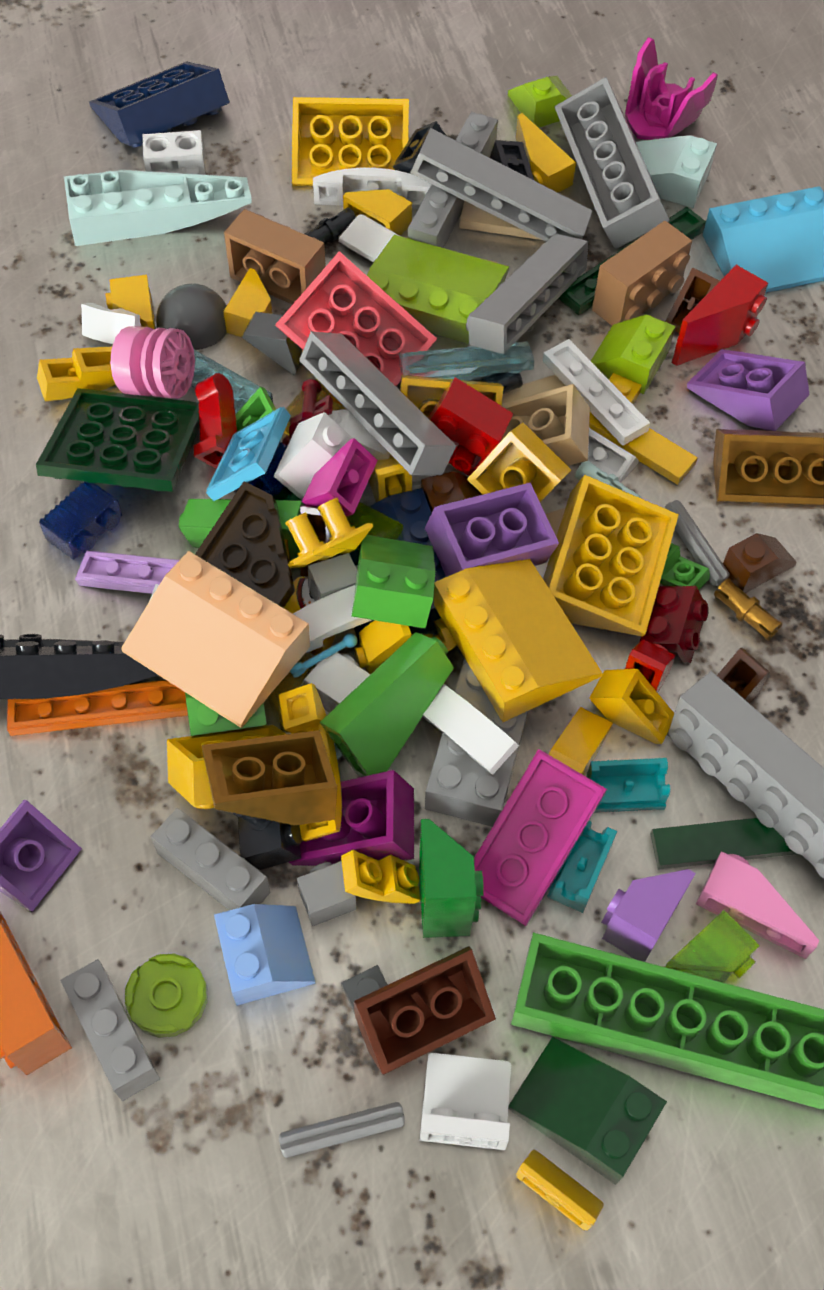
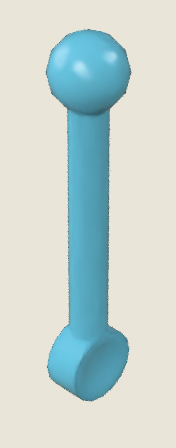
M351 633L346 634L343 641L303 663H296L290 670L291 674L295 678L299 677L309 667L343 648L354 647L357 644L356 636Z

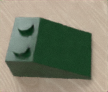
M552 1037L510 1102L508 1109L616 1185L624 1177L667 1101L629 1075Z

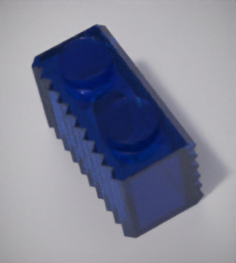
M84 481V483H80L79 487H75L74 492H70L69 496H65V499L61 500L59 505H55V508L51 509L49 514H45V517L40 519L39 524L45 539L74 560L81 553H86V550L90 551L94 547L96 539L106 530H113L118 525L122 512L118 499L97 484Z

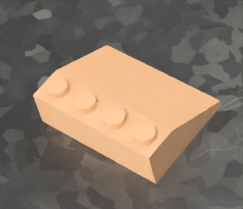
M188 551L165 575L121 649L123 653L242 728L310 648L309 624Z

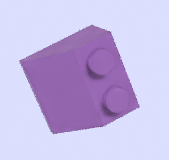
M686 869L636 879L632 881L626 892L618 889L601 922L607 926L602 939L632 958L645 962L696 873Z

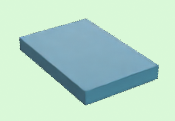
M285 407L276 409L233 434L206 489L207 495L213 501L236 490L244 481L248 483L266 473L291 417Z

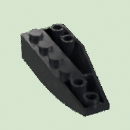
M23 634L19 636V639L4 640V635H0V699H45L81 695L125 686L157 676L158 674L123 653L121 648L125 642L42 639L40 634Z

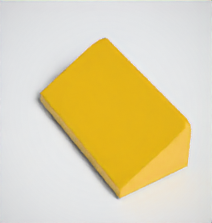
M537 1150L530 1152L516 1173L519 1180L584 1231H588L593 1226L604 1206V1203Z

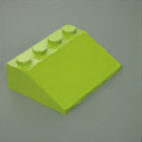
M394 234L371 265L367 276L430 333L469 344V331L466 329L469 314L480 306L500 284L505 282L509 266Z

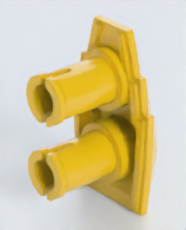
M338 497L317 507L332 536L327 543L319 541L306 512L288 520L285 524L288 526L300 550L297 553L299 557L289 562V568L305 567L317 560H327L337 554H347L354 551L373 528V524L367 523L358 528H355V526L351 527Z

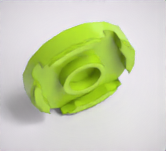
M174 953L158 954L149 958L148 962H145L141 967L138 966L131 973L125 987V1006L132 1022L144 1033L158 1038L175 1037L190 1030L202 1017L207 1004V985L201 971L189 958Z

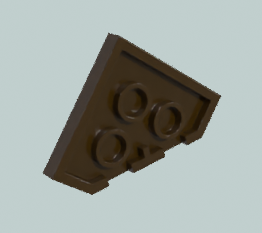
M244 481L195 555L284 608L295 592L291 569L288 566L289 559L277 502L271 494Z

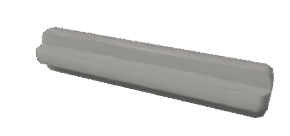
M679 500L668 503L665 509L679 514L675 531L696 562L709 568L710 583L713 586H719L728 579L730 573Z
M393 1102L292 1129L279 1134L281 1152L284 1157L288 1158L396 1129L405 1124V1117L401 1104Z

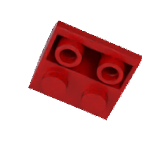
M455 377L438 400L428 419L456 445L448 463L458 471L470 476L500 443L514 413Z

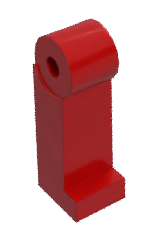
M220 373L206 378L195 386L196 397L199 401L200 442L193 445L194 457L216 469L223 457L220 456V452L225 453L233 434L237 432L233 389L228 379Z

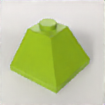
M558 76L537 79L508 90L509 98L520 113H523L538 128L559 122L560 120L554 106L572 97Z

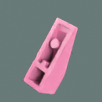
M721 851L709 873L696 905L807 959L816 949L819 939L757 868L750 866L749 862L741 856L726 854Z

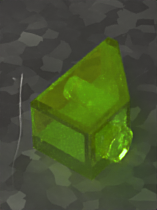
M723 910L671 958L665 967L725 983L733 974L740 979L754 966L756 961L752 958V955L760 945Z

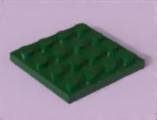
M77 388L36 463L37 475L53 477L55 479L86 481L88 483L173 492L200 428L199 402Z

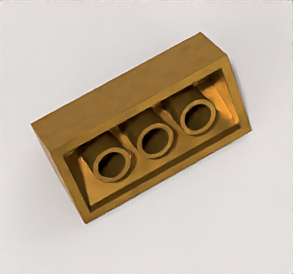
M716 429L713 465L717 501L824 505V433Z

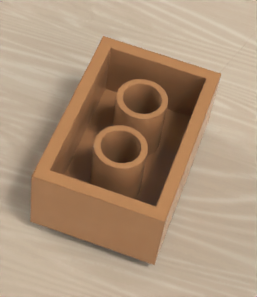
M243 209L224 231L230 278L241 282L249 268L255 269L269 295L292 305L326 267L324 242L246 209Z
M667 221L661 222L600 265L592 310L612 326L613 324L639 317L649 308H655L664 297L670 293H676L683 285L685 268L690 260L689 252L692 240Z

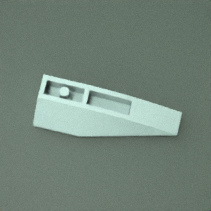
M134 170L64 176L69 220L75 246L165 234L220 217L252 203L247 177Z

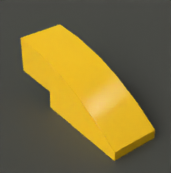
M112 346L73 348L72 358L39 359L37 380L44 400L53 401L72 398L77 388L101 391L115 386L111 370Z

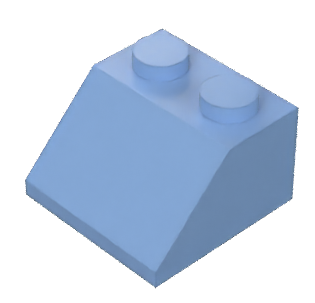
M251 904L214 914L231 992L237 1006L316 984L296 906Z

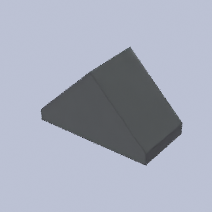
M255 312L242 338L294 375L301 364L299 360L302 355V349L275 326L283 315Z

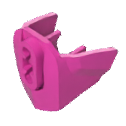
M648 37L637 55L625 110V118L631 131L637 139L645 140L670 138L692 124L700 116L703 108L709 104L716 86L718 74L713 72L702 86L693 90L695 81L693 77L689 78L685 89L677 84L665 83L668 63L664 62L658 65L655 41Z

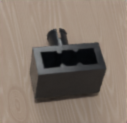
M233 813V815L238 817L240 856L252 866L262 870L301 859L300 844L302 839L299 825Z

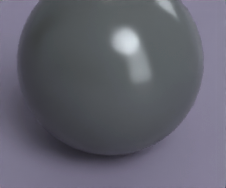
M192 283L183 284L169 291L161 300L156 314V327L183 330L189 336L194 350L204 349L216 344L227 334L223 312L227 305L217 292L207 286Z

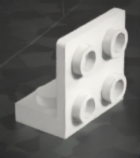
M430 1053L427 1061L420 1141L505 1150L509 1142L510 1123H507L511 1063L502 1060Z

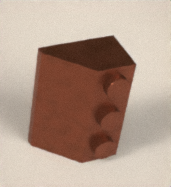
M470 946L354 1001L356 1021L366 1047L382 1075L496 1019Z

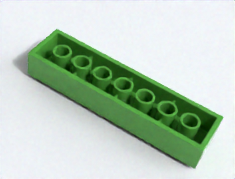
M533 932L511 1025L824 1110V1009Z

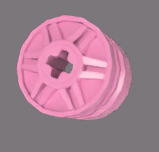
M127 326L120 330L115 337L111 350V370L115 384L123 394L152 395L160 398L179 399L187 393L194 377L195 356L191 340L185 331L176 328L152 329L139 326Z

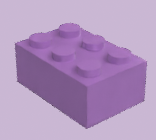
M531 483L434 507L425 526L427 535L446 577L466 568L531 559L534 566L541 565L548 561L559 544Z

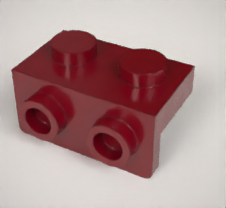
M659 586L646 634L643 637L641 636L640 641L645 640L652 644H659L665 647L668 652H677L683 663H691L694 652L700 645V631L703 621L707 620L709 614L708 603L703 599L697 586Z

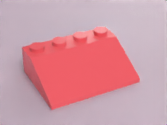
M340 251L275 324L279 330L302 350H304L311 331L342 334L396 387L401 383V375H406V373L412 371L437 340L432 333Z

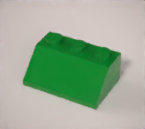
M421 819L419 878L423 938L470 936L472 923L479 922L481 896L484 893L482 871H475L473 855L430 819Z

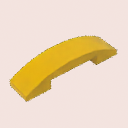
M311 683L278 694L284 730L291 734L320 730L337 784L335 820L299 825L302 841H309L339 832L342 816L341 783L333 740L320 724V721L326 717V713L316 686Z

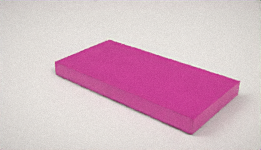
M538 749L474 857L475 871H482L484 893L481 898L527 926L607 789Z

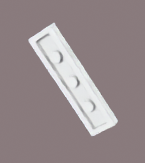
M570 339L543 353L542 361L565 386L575 385L589 405L590 412L622 446L648 432L650 422Z

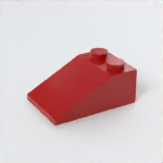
M735 265L683 319L671 363L678 366L718 352L721 349L735 346L746 335L750 337L759 325L760 320L757 319V316L767 301V297L764 295L768 282Z

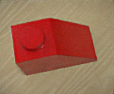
M641 640L630 652L625 669H638L658 693L671 670L676 655L668 652L665 647L659 644H652Z

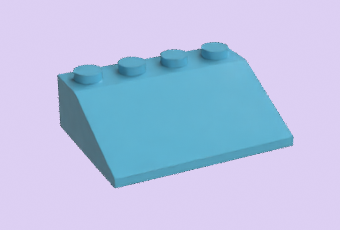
M821 186L710 208L703 237L723 275L725 276L735 265H738L768 282L765 293L824 281V191Z

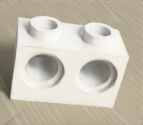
M201 130L143 134L145 170L150 172L206 175Z

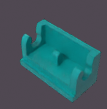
M667 758L591 761L586 777L607 789L594 813L665 810L666 801L670 794V784H665V776L668 771Z
M591 821L588 822L553 881L547 895L548 898L581 913H584L617 834L616 830L606 827L602 833L595 832L591 829Z

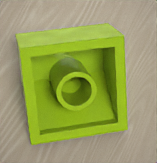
M647 314L613 324L591 359V362L608 380L612 373H615L641 384L640 393L645 394L669 353L676 326Z

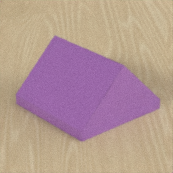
M27 800L21 802L0 828V892L32 912L82 848Z

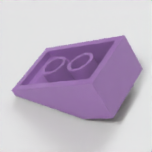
M721 349L687 383V388L745 425L776 431L810 395L805 362Z

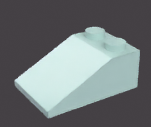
M690 135L637 141L636 144L660 199L694 208L710 173L717 143Z

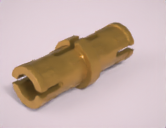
M729 578L719 585L718 589L720 591L716 590L714 592L716 598L720 599L736 613V618L740 622L745 620L764 636L767 641L778 632L777 628L780 629L783 625L781 621H778L759 605L760 600L755 596L750 598L732 583Z

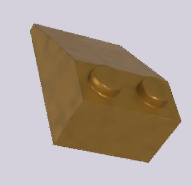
M320 730L202 745L203 758L216 810L291 825L335 820L337 784Z

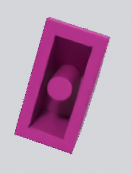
M355 438L350 439L314 474L302 502L306 506L318 507L338 497L346 517L353 515L378 460Z

